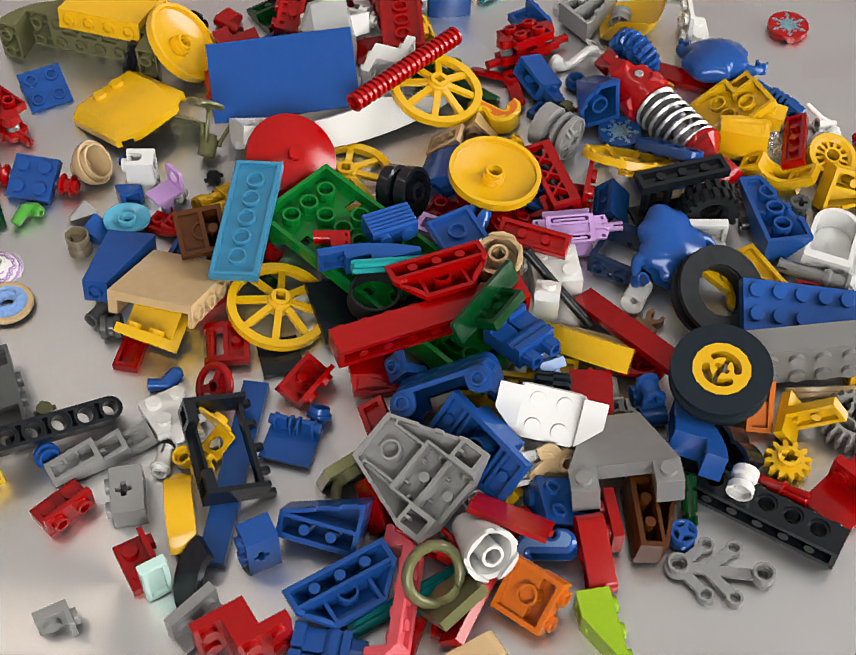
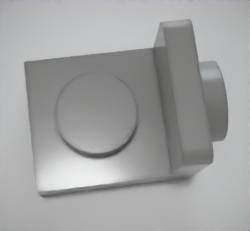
M66 599L31 613L40 635L54 633L66 624H69L74 637L80 635L76 625L80 624L81 620L75 607L69 609Z

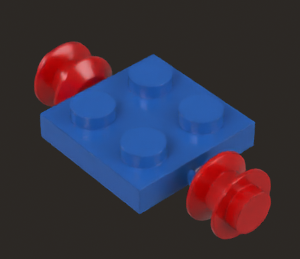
M16 153L12 168L9 164H5L2 168L0 164V181L2 186H7L5 196L8 199L51 205L56 188L60 196H64L68 192L69 197L73 198L79 193L81 182L76 175H72L69 179L68 175L63 173L59 177L63 163L58 159Z

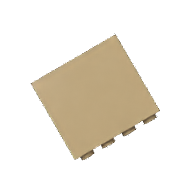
M154 249L107 289L108 312L118 314L129 303L184 313L188 314V328L192 329L225 297L233 281L209 279L208 271L211 260L198 257L182 260L181 254Z

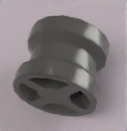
M118 313L115 316L100 315V334L102 339H108L110 336L124 337V335L113 331L116 321L124 323L122 313Z

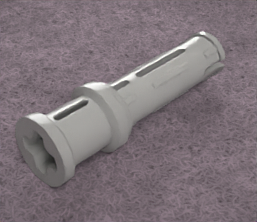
M780 257L776 269L780 273L807 281L821 283L820 287L845 290L849 289L853 276L851 274L846 276L833 272L831 268L821 270L784 259L783 257Z

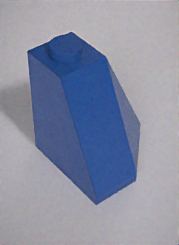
M595 74L576 80L577 115L585 119V128L620 118V80L618 78Z

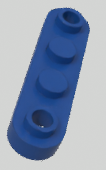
M636 137L635 147L639 148L641 153L654 152L653 156H669L668 160L689 161L704 157L703 150L655 138Z

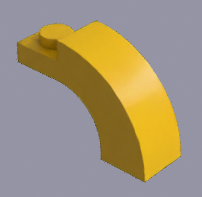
M765 151L744 155L739 166L744 174L743 177L762 175L777 190V195L793 196L799 194L801 187L815 185L821 171L818 163L783 171L781 165L773 162Z
M178 473L163 480L164 509L170 555L182 554L191 539L196 534L198 535L193 475Z

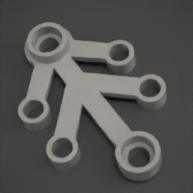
M709 537L700 538L697 545L685 554L674 552L668 555L663 564V569L667 576L675 580H683L697 594L696 600L700 605H711L715 593L712 588L704 586L695 575H703L725 597L726 606L733 610L741 607L744 597L740 591L734 590L723 578L753 581L756 586L763 588L770 586L776 576L775 568L767 562H758L753 569L722 566L729 559H738L740 557L743 547L736 540L728 541L725 548L707 562L695 563L694 561L701 555L709 556L712 554L715 544ZM706 544L710 548L704 549L701 545ZM734 547L738 552H732L729 548ZM673 566H680L681 570L675 569ZM758 575H763L766 579H762ZM701 594H707L710 598L704 599ZM730 597L737 598L739 602L731 601Z

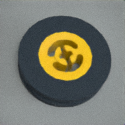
M711 324L694 329L679 341L671 357L668 381L675 401L689 415L710 424L730 425L747 420L761 409L768 397L773 382L774 369L769 352L754 335L736 326ZM726 363L728 364L726 372L724 373L722 371ZM715 375L718 376L716 385L712 384L714 382Z

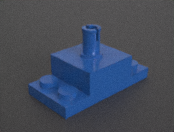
M460 390L452 391L428 425L430 428H438L458 437L469 438L490 454L489 461L477 485L486 495L505 502L532 467L531 462L520 452L525 442L489 406L477 408Z

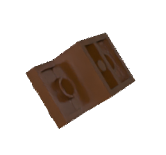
M220 203L172 212L182 260L205 256L208 260L212 259L223 215Z

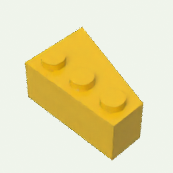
M827 161L811 204L820 211L827 208L850 209V207H856V168Z

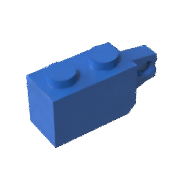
M542 55L520 56L513 74L531 98L536 101H551L556 105L564 101L565 98L559 90L562 82Z

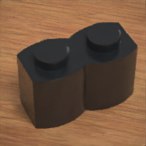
M736 423L730 425L714 424L726 445L729 458L726 466L731 471L736 463H747L757 469L765 464L762 453L749 442L746 431Z

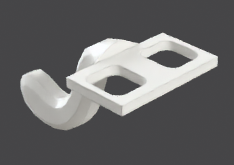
M586 39L585 41L589 46L582 49L574 57L566 61L559 54H555L551 57L550 64L556 71L565 72L573 69L589 56L599 58L605 52V49L601 44Z

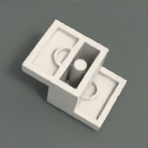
M407 35L404 42L400 43L398 48L375 43L373 49L368 51L365 63L360 65L358 76L361 77L360 86L415 51V37ZM400 86V89L405 90L407 86Z

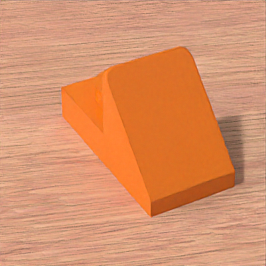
M776 381L772 382L768 397L761 409L745 420L744 430L746 432L772 434Z

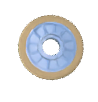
M1 283L0 325L16 323L25 318L34 306L32 291L21 283ZM6 300L13 301L9 306H1L2 302Z

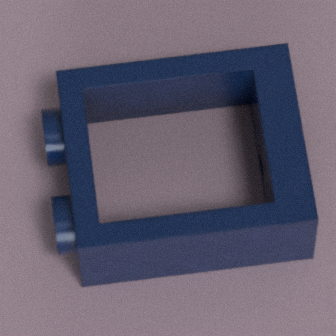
M613 218V220H612L611 222L621 221V220H618V219H616V218ZM623 222V231H609L606 240H599L589 254L587 270L628 287L633 276L631 266L602 255L610 241L636 252L638 251L640 245L637 234L638 227Z

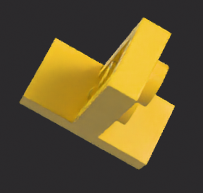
M792 390L785 391L781 395L773 433L781 443L786 439L788 445L792 446L797 441L799 430L846 422L848 412L836 397L801 403Z

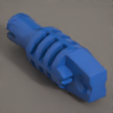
M757 79L776 99L778 104L789 107L786 116H793L806 111V108L795 98L779 88L769 87Z

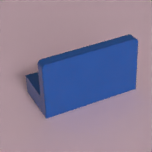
M614 178L596 186L593 215H605L607 220L616 218L628 223L629 192Z

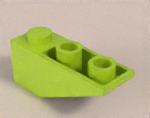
M605 586L575 591L573 608L580 632L601 655H633L632 650L626 647L627 633L625 624L619 622L617 615L619 613L618 600L616 596H612L610 587Z

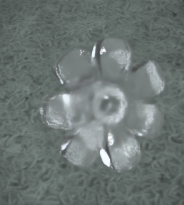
M773 131L769 133L770 138L767 152L771 151L773 157L780 159L782 141L779 133Z

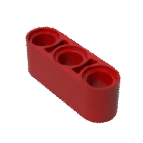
M596 512L573 516V529L577 540L585 590L609 586L611 594L617 593L618 581L603 513Z

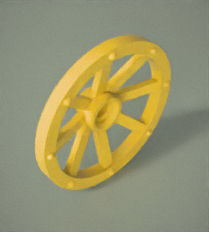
M446 55L439 57L431 63L435 64V73L432 74L423 68L418 74L424 78L406 79L391 90L395 103L406 115L420 123L434 127H453L469 121L477 113L482 101V87L477 76L465 64ZM442 66L448 67L457 73L446 75L442 73ZM465 79L472 91L452 84V82ZM400 86H426L408 100L400 89ZM451 92L473 100L470 107L464 111ZM427 95L433 97L431 114L414 107L416 103ZM440 98H446L456 112V115L438 116Z
M352 143L334 147L335 154L346 153L345 160L341 162L336 160V171L376 200V195L373 196L358 178L377 182L378 174L362 171V169L377 164L383 169L386 165L391 164L388 158L379 150L365 144ZM354 154L370 158L355 164L352 162ZM350 204L348 207H346V209H348L351 212L354 208L359 207L361 204Z
M609 144L584 145L581 154L583 157L594 162L616 167L618 170L617 174L626 177H633L634 172L677 163L676 161L668 160V156L656 157L652 153H641L639 149L609 146Z
M262 263L260 276L278 274L276 289H273L261 279L258 282H250L266 295L237 296L240 289L247 282H232L226 300L228 319L236 332L249 343L270 351L288 352L307 347L322 335L318 323L309 331L293 310L295 308L314 314L311 304L294 299L306 293L305 283L318 282L309 272L286 263ZM286 276L297 279L304 283V285L288 291L285 289ZM236 304H266L245 322L239 316ZM269 313L274 315L272 338L260 335L251 329ZM287 315L301 334L300 337L279 339L282 316Z

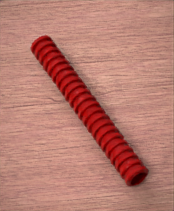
M449 27L420 48L399 60L396 64L388 67L382 73H379L367 83L349 93L346 98L348 105L356 112L361 111L367 105H370L382 95L400 85L401 82L409 79L415 73H418L424 67H427L443 56V54L462 42L461 33L455 27Z

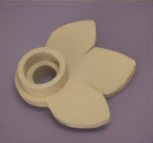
M547 443L536 448V453L541 460L528 474L530 480L533 481L535 476L567 478L568 469L574 454L573 449L567 447L559 448L554 443Z

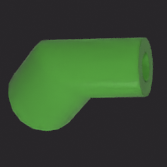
M37 202L23 203L19 206L10 222L17 227H21L27 217H42L45 213V208Z

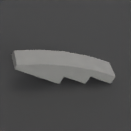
M143 420L123 433L117 428L95 442L90 437L45 463L43 466L52 484L57 487L68 483L73 478L80 480L120 464L157 445L159 442L146 420Z

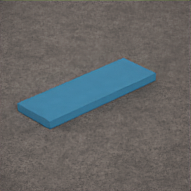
M236 160L208 271L209 279L246 282L259 281L283 175V162Z

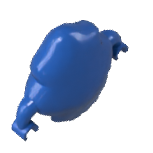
M679 38L678 45L676 46V53L682 58L681 67L683 70L701 83H719L725 78L728 81H732L746 70L751 76L766 75L769 62L760 63V60L757 59L755 66L749 65L746 49L738 42L729 39L709 38L691 43L690 40L685 42L683 38Z
M654 204L648 209L644 220L637 228L640 245L631 261L633 276L630 279V284L632 287L637 288L641 284H648L651 278L653 283L665 290H670L671 278L677 265L698 249L709 245H716L711 236L694 228L684 212L674 210L665 204ZM641 268H642L644 271H646V272L649 273L650 278H649V276H648L647 273L641 272Z

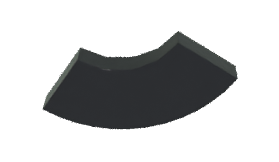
M197 534L182 552L176 566L173 580V596L176 608L203 586L205 571L214 558L203 537Z

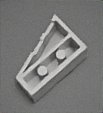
M563 0L559 5V21L586 42L585 40L590 39L616 6L618 0Z

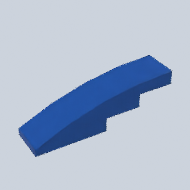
M396 243L344 244L316 249V261L319 272L343 267L346 274L351 273V260L421 255L420 246Z

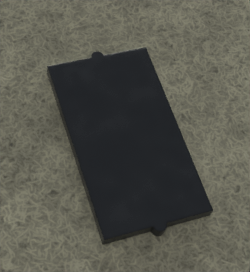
M322 279L318 282L305 283L304 287L325 344L328 345L329 329L340 324L352 323L359 319L350 312L347 306L348 293L333 281Z

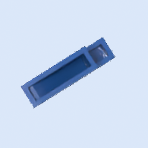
M674 399L668 413L667 443L679 456L698 462L699 476L719 482L729 460L722 436L714 424L703 422L689 415Z

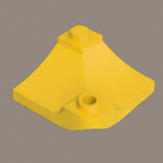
M746 70L731 82L726 78L691 102L690 106L696 110V114L703 117V120L709 122L710 126L720 131V115H743L760 119L778 106V103L766 88Z

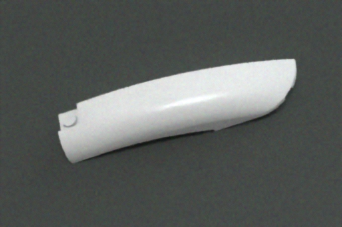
M401 90L407 100L419 92L418 90ZM391 91L382 95L359 112L351 108L297 114L319 125L330 138L333 147L371 139L416 121L397 106ZM427 95L416 103L414 107L425 113H432L433 97ZM445 97L440 98L439 108L448 103ZM268 117L229 118L230 137L234 148L245 149L252 131L260 122Z

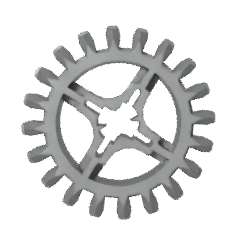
M853 389L848 393L841 390L838 394L832 393L829 398L836 397L848 412L847 421L819 426L820 435L826 436V443H834V450L840 447L844 450V454L852 451L856 456V394Z

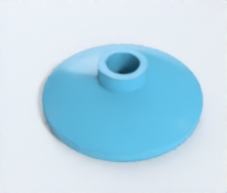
M138 203L114 205L103 216V223L107 229L130 232L143 230L151 220L150 211Z

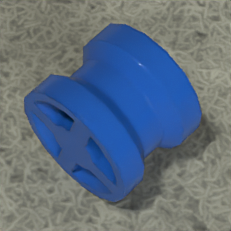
M677 519L673 522L669 548L673 552L685 554L694 547L698 531L693 522L687 519Z

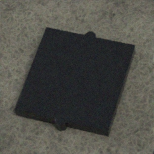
M292 335V336L282 337V338H279V339H293V338H297V336H296V335ZM257 347L264 380L280 376L285 378L302 359L300 349L278 352Z

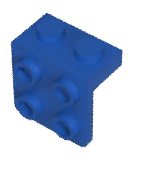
M535 476L523 493V504L532 513L555 522L552 530L555 527H573V516L594 513L593 510L573 512L569 478Z

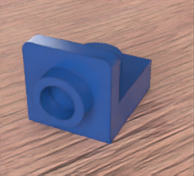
M403 350L396 351L384 360L390 384L400 385L405 378L427 370L426 365H418L413 362L407 363Z

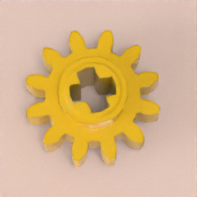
M786 439L783 440L781 446L777 442H773L771 449L767 448L763 456L765 464L762 467L769 468L768 477L776 475V480L782 481L784 479L788 481L789 485H792L795 479L797 483L801 484L804 477H808L811 471L812 458L805 457L808 450H798V442L789 446Z

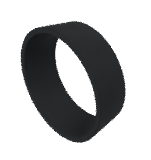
M386 272L359 274L350 284L347 306L350 312L358 319L379 315L387 310L399 309L402 307L401 289L392 284ZM379 281L393 287L398 294L390 305L373 309L359 304L355 300L352 291L362 283Z

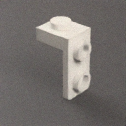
M537 279L533 316L555 324L557 322L562 282Z

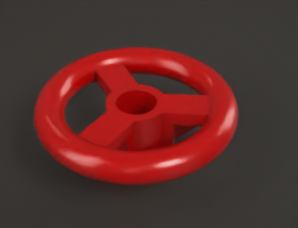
M219 361L206 364L199 372L196 380V397L204 396V393L208 392L212 395L233 393L234 381L230 369ZM216 369L213 379L204 385L207 374L211 370Z

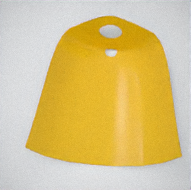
M667 0L617 1L616 6L624 5L630 8L632 12L630 22H617L610 27L611 11L599 26L600 38L611 41L621 27L633 28L636 32L640 31L643 36L647 35L658 24Z

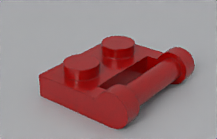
M229 320L208 322L203 325V334L206 336L207 355L204 359V366L213 361L222 362L226 366L250 364L249 342L236 332ZM218 333H223L224 354L217 355L216 335Z

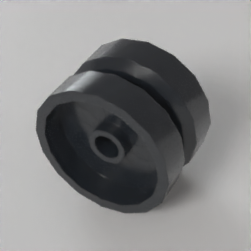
M388 164L382 169L376 182L375 194L377 202L386 208L407 201L416 218L427 208L430 200L431 185L429 175L423 167Z

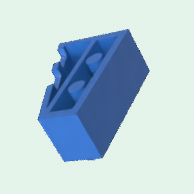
M374 497L289 502L280 509L276 531L280 538L348 556L364 547Z

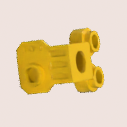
M198 407V411L214 426V429L202 443V448L208 469L213 468V471H215L212 461L218 462L236 436L231 432L232 429L227 425L229 420L217 411L213 414L203 407ZM214 438H223V445L220 449H210V442ZM181 445L177 447L172 453V461L180 469L190 468L191 473L194 475L187 446Z

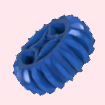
M626 28L617 32L608 43L609 48L620 59L627 60L635 66L646 65L652 71L658 72L660 70L659 65L661 61L659 60L660 55L656 53L657 48L653 47L652 42H649L647 36H643L640 31L636 32L633 28Z

